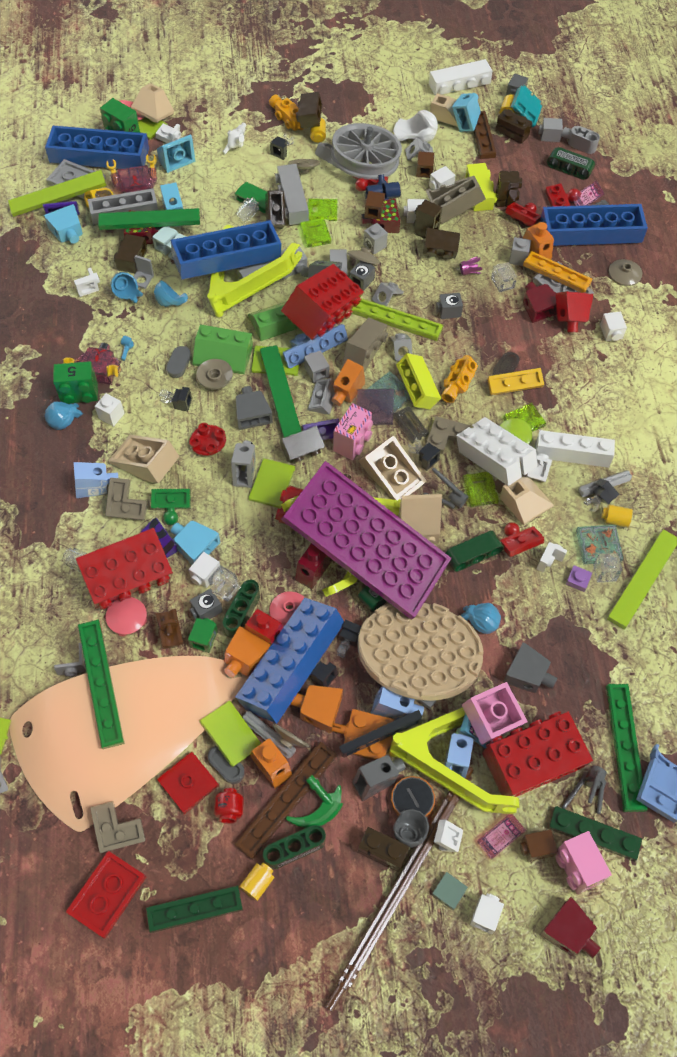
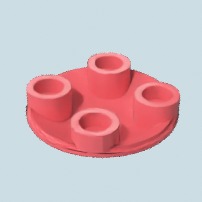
M133 597L122 602L117 599L107 609L106 623L119 636L132 634L146 624V608L140 600Z

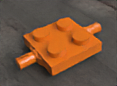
M352 709L347 725L334 723L332 732L344 734L345 744L393 722L394 719ZM393 735L352 755L372 760L384 757L391 746Z

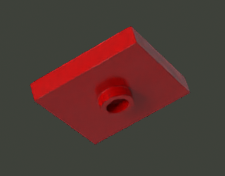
M190 752L157 779L183 814H186L219 787L218 782L193 752Z

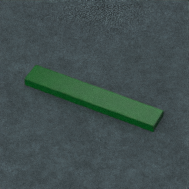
M199 208L99 213L98 217L99 230L200 225Z
M278 346L260 348L283 438L299 433L301 428Z
M100 620L78 624L101 748L107 749L125 744Z
M607 684L606 690L623 812H646L647 806L636 800L643 777L629 684Z

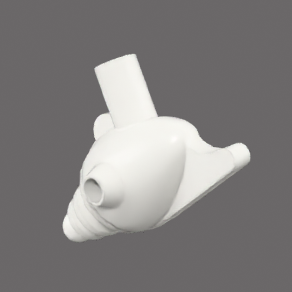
M242 123L232 131H228V144L223 150L224 154L231 148L243 146L246 130L245 123Z

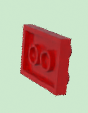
M108 851L66 913L105 939L146 879V875Z

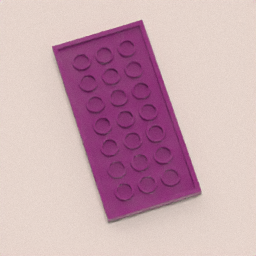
M327 461L321 465L281 519L411 620L416 617L451 560V557Z

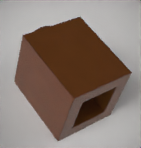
M419 151L416 177L430 178V174L433 173L435 152Z
M368 191L364 218L381 220L385 193Z
M551 829L527 834L521 839L520 850L523 857L526 856L527 862L554 857L558 852Z

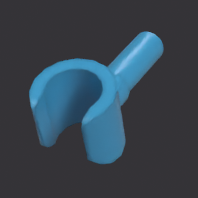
M123 336L121 339V345L125 346L121 357L123 361L126 359L129 348L131 349L134 346L132 339L128 336Z

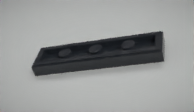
M419 710L339 746V751L342 757L345 758L420 723L422 715Z

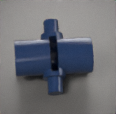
M384 174L378 175L377 185L366 186V192H364L365 199H367L368 191L385 193V200L401 196L399 182L387 183Z

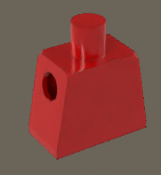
M569 291L556 293L557 320L559 322H568V333H578V323L588 322L593 294Z
M256 609L245 624L244 629L272 645L275 640L274 637L279 635L283 625L275 618Z

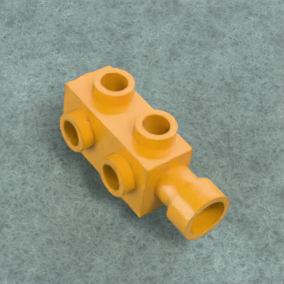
M273 95L269 100V105L275 109L276 118L284 121L287 129L291 128L293 131L303 130L304 128H301L300 122H297L296 112L299 109L296 104L288 98L282 100L278 95Z
M464 355L463 358L457 359L450 368L451 372L448 378L444 379V387L446 389H444L441 398L446 403H454L457 394L467 391L478 368L477 363L471 356Z

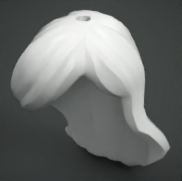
M421 110L408 120L400 118L395 124L393 133L399 141L406 139L415 140L418 137L424 142H430L434 139L437 132V119L433 113Z

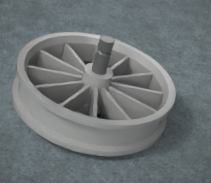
M353 123L339 128L334 133L330 155L333 163L346 174L357 178L378 179V175L384 174V177H388L397 170L402 146L394 134L382 127L366 123Z

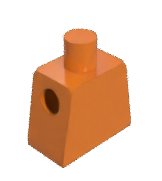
M539 222L527 228L522 239L531 240L529 254L533 251L551 260L554 238L548 232L547 224Z
M347 359L333 384L335 395L332 398V402L341 406L343 401L351 403L365 385L363 366Z
M240 626L225 651L224 662L228 665L224 669L225 673L231 678H234L238 672L245 676H250L271 644Z
M309 685L306 695L297 693L290 705L301 708V720L323 731L332 733L333 724L335 723L343 697V689Z
M270 738L251 751L250 757L274 789L292 776L288 761ZM279 770H283L281 773L276 775Z

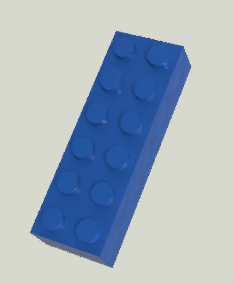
M52 125L45 149L49 163L60 164L65 159L82 166L107 168L106 162L108 161V165L113 167L114 159L116 161V169L138 170L137 168H139V171H142V166L144 170L146 156L149 151L147 133Z
M641 204L543 207L540 222L547 224V230L554 238L553 246L642 243L648 229Z
M271 220L171 240L172 257L181 280L274 261L281 257L282 243Z
M304 597L235 696L245 710L251 711L253 714L276 724L279 722L342 628L344 620L338 610Z

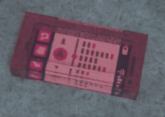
M596 180L572 196V199L576 206H587L603 196L604 192Z
M508 814L483 835L477 843L492 860L520 837L526 829L513 814Z

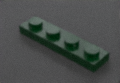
M555 806L548 829L571 838L589 831L598 848L634 862L638 859L643 839Z
M239 886L147 907L149 932L154 933L243 911Z

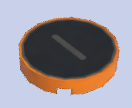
M409 776L402 778L395 784L392 790L391 804L398 816L404 810L415 809L421 811L427 817L435 805V794L433 788L426 780L420 777Z

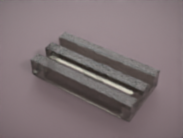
M409 406L393 413V418L412 444L417 439L419 441L423 436H428V431ZM405 413H407V414L409 415V417L411 418V420L414 422V424H415V425L417 426V428L420 430V433L416 430V428L413 426V423L411 422V420L408 419V417L405 415Z

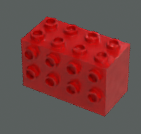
M333 263L298 284L281 312L293 324L298 326L306 336L313 340L317 336L322 337L327 330H332L344 318L348 319L353 313V307H356L362 301L360 297L364 291Z
M154 528L75 558L95 609L100 607V610L112 606V602L117 599L122 602L125 599L131 598L133 593H145L155 584L158 587L169 583L173 574Z
M561 711L553 713L543 722L541 719L534 721L524 730L522 727L511 731L510 735L504 739L502 736H498L490 740L482 755L501 795L518 797L576 772L593 761L569 711L564 714Z

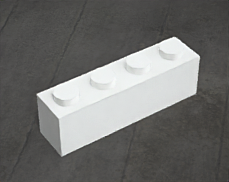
M486 59L430 72L429 86L434 95L482 86L491 83L493 71Z
M539 430L535 449L536 455L538 453L545 454L551 460L609 468L614 458L615 440Z

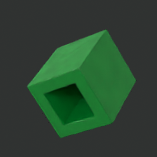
M196 618L188 638L190 648L210 653L218 633L217 625L214 621L208 618Z

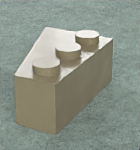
M475 176L457 180L455 184L449 186L441 185L439 189L426 190L430 202L443 207L441 215L442 224L486 199Z
M368 318L347 341L342 368L347 359L363 366L365 372L381 344L387 339L388 333L386 330L388 325Z

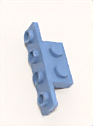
M339 324L330 331L327 330L322 337L317 336L313 340L305 334L295 336L294 339L290 340L292 348L283 352L287 367L292 368L304 362V356L320 350L323 353L347 341L348 336L344 324Z

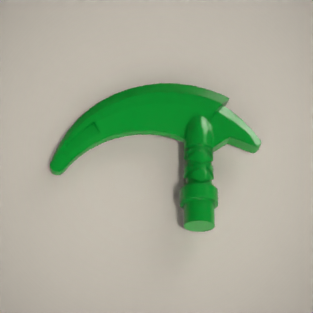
M310 775L305 781L322 799L321 806L312 814L304 817H286L287 821L306 828L313 825L322 826L328 823L339 813L343 806V803H340L342 795L340 785H337L334 793H327L321 786L320 781L313 775Z

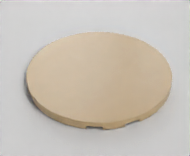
M390 603L376 609L369 618H366L360 629L358 653L366 671L386 689L407 698L432 701L456 696L467 690L475 682L483 664V646L474 628L462 616H457L451 613L448 608L433 603V605L424 603L416 617L412 620Z

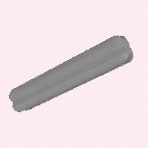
M626 470L602 479L609 481L614 487L630 481L632 475ZM597 481L580 486L578 489L580 495L585 497L594 494L593 491L598 487L595 484Z
M251 711L244 714L243 719L247 725L263 739L267 740L270 738L286 758H291L296 751L294 746L290 749L280 743L282 738Z

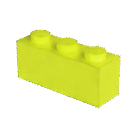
M486 163L467 164L465 178L475 176L486 198L484 201L473 206V210H493L494 203L497 202V194L493 191L494 184L490 180V170L487 169Z
M406 353L396 366L414 407L431 409L441 399L423 357Z

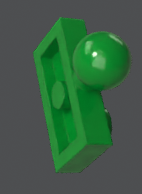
M151 489V508L167 509V512L163 515V521L165 524L172 526L179 519L175 509H191V489Z

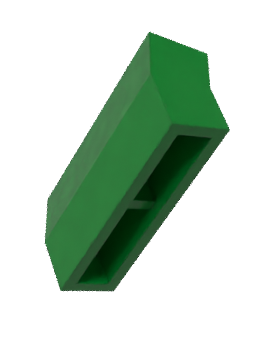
M246 181L235 192L236 200L266 214L265 194L267 191Z

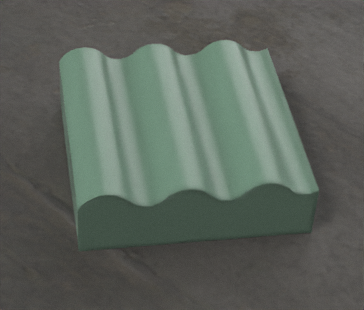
M446 872L432 895L454 910L468 887Z

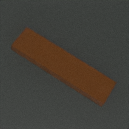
M480 111L474 129L480 159L496 158V150L486 111Z

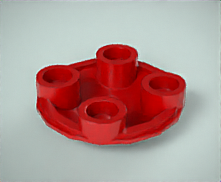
M201 423L192 433L189 444L193 451L199 455H214L225 446L226 433L224 429L216 425Z

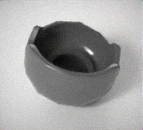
M415 809L402 811L393 827L395 839L411 848L421 845L429 831L427 817L421 811Z

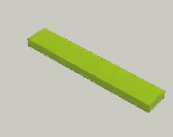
M102 170L8 200L14 217L42 208L43 204L57 203L107 185Z
M362 299L352 309V314L367 319L371 318L388 326L434 341L438 340L443 329V324Z
M664 529L662 530L607 620L624 630L626 629L677 546V537Z

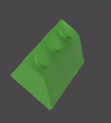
M286 302L248 314L260 341L299 329L281 312Z
M200 324L195 338L193 365L200 366L207 360L221 359L231 366L233 373L245 375L253 349L252 333Z

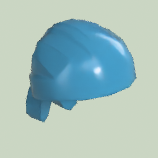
M119 272L111 278V290L117 297L131 299L132 302L137 303V297L143 296V293L138 290L136 279L129 273Z
M162 280L155 286V299L161 306H179L188 301L186 293L179 296Z
M53 402L46 409L44 416L47 425L56 430H62L71 424L74 416L78 418L83 413L77 409L79 405L76 403Z
M481 603L476 606L470 605L463 608L465 612L461 616L466 621L470 620L473 627L479 632L490 634L499 628L501 615L493 604Z

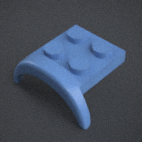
M655 744L651 750L650 762L636 800L670 821L677 822V765L667 760L659 752V744Z

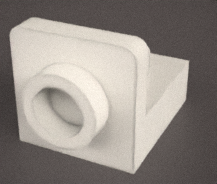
M163 123L156 132V138L167 144L181 137L179 124L172 128Z
M88 268L89 276L74 280L79 297L99 291L97 284L100 283L97 273H93L91 268Z
M538 453L536 455L538 467L530 471L527 477L546 482L552 460L548 459V455Z
M549 542L537 566V570L544 573L546 566L551 567L554 559L562 562L567 550L558 544Z
M439 820L434 842L440 845L439 849L441 851L458 852L463 830L447 820Z

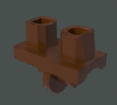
M176 609L164 613H155L163 649H171L184 644Z

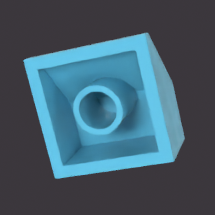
M191 134L157 148L158 160L167 173L196 162Z

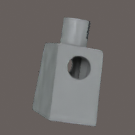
M246 440L235 445L231 461L233 486L252 488L256 456L255 445L251 441ZM242 465H246L245 472L241 470Z

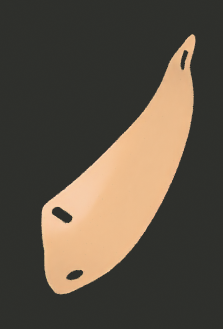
M205 656L161 657L110 666L125 744L107 749L101 748L88 675L85 673L73 677L37 694L12 715L9 730L18 762L30 786L46 807L70 828L82 832L94 824L90 809L92 806L114 801L116 808L139 790L205 730L199 721L228 701L232 702L249 676L241 673V677L228 678L224 671L228 665L224 660ZM30 721L33 725V731L26 738L23 736L22 729L24 724ZM72 791H76L79 795L83 810V817L81 819H77L74 814L70 799Z

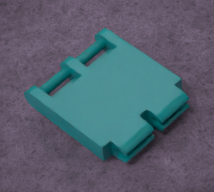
M521 85L516 90L511 108L515 112H519L521 116L532 121L531 127L533 128L537 124L542 109L541 101L534 94L532 96V92L525 85Z

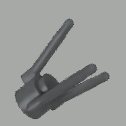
M432 468V471L453 490L448 497L450 501L442 499V503L452 509L456 506L461 508L469 496L459 490L436 468Z
M590 766L588 772H583L581 779L563 803L562 808L566 809L584 782L587 781L586 784L591 787L588 803H592L596 789H599L597 814H600L604 788L607 782L605 780L607 772L599 766Z

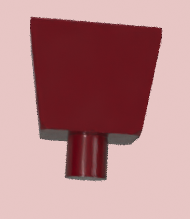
M530 282L525 286L526 292L523 304L532 323L557 314L556 292L548 284L537 287L534 282Z
M311 543L297 563L295 580L312 590L331 564L332 559Z
M572 897L565 901L539 934L573 957L582 949L593 959L601 949L591 939L597 927Z

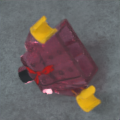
M147 154L146 160L150 168L146 165L119 169L117 172L115 170L116 161L113 159V167H110L107 161L106 167L111 171L110 176L114 188L121 194L152 189L157 183V172L154 167L157 163L156 156L154 155L153 161H149Z
M101 343L99 348H87L86 352L76 359H63V364L91 361L97 382L112 385L114 376L118 377V374L122 371L118 359L114 357V353L110 350L111 347L107 343Z

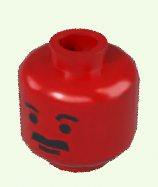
M225 788L223 792L218 793L215 797L214 815L219 819V822L225 824L236 823L243 815L244 797L237 793V790L234 788Z

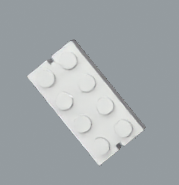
M486 417L473 424L472 428L468 427L456 435L459 452L508 486L522 477L521 469L522 474L526 475L538 467L535 448Z

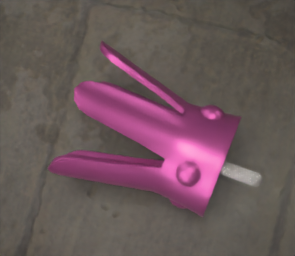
M476 256L468 261H462L459 263L460 268L456 270H460L462 275L470 273L481 274V272L476 271H481L483 268L478 267V264H474L479 262L481 258Z

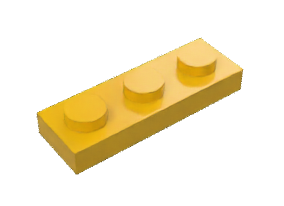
M541 368L493 375L487 378L491 395L544 386Z

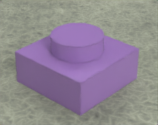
M574 565L566 585L585 592L592 572Z

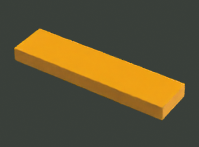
M533 251L530 252L523 263L524 267L580 293H585L592 282V278Z

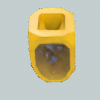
M107 188L87 191L84 193L85 204L89 208L88 199L111 196L113 192Z

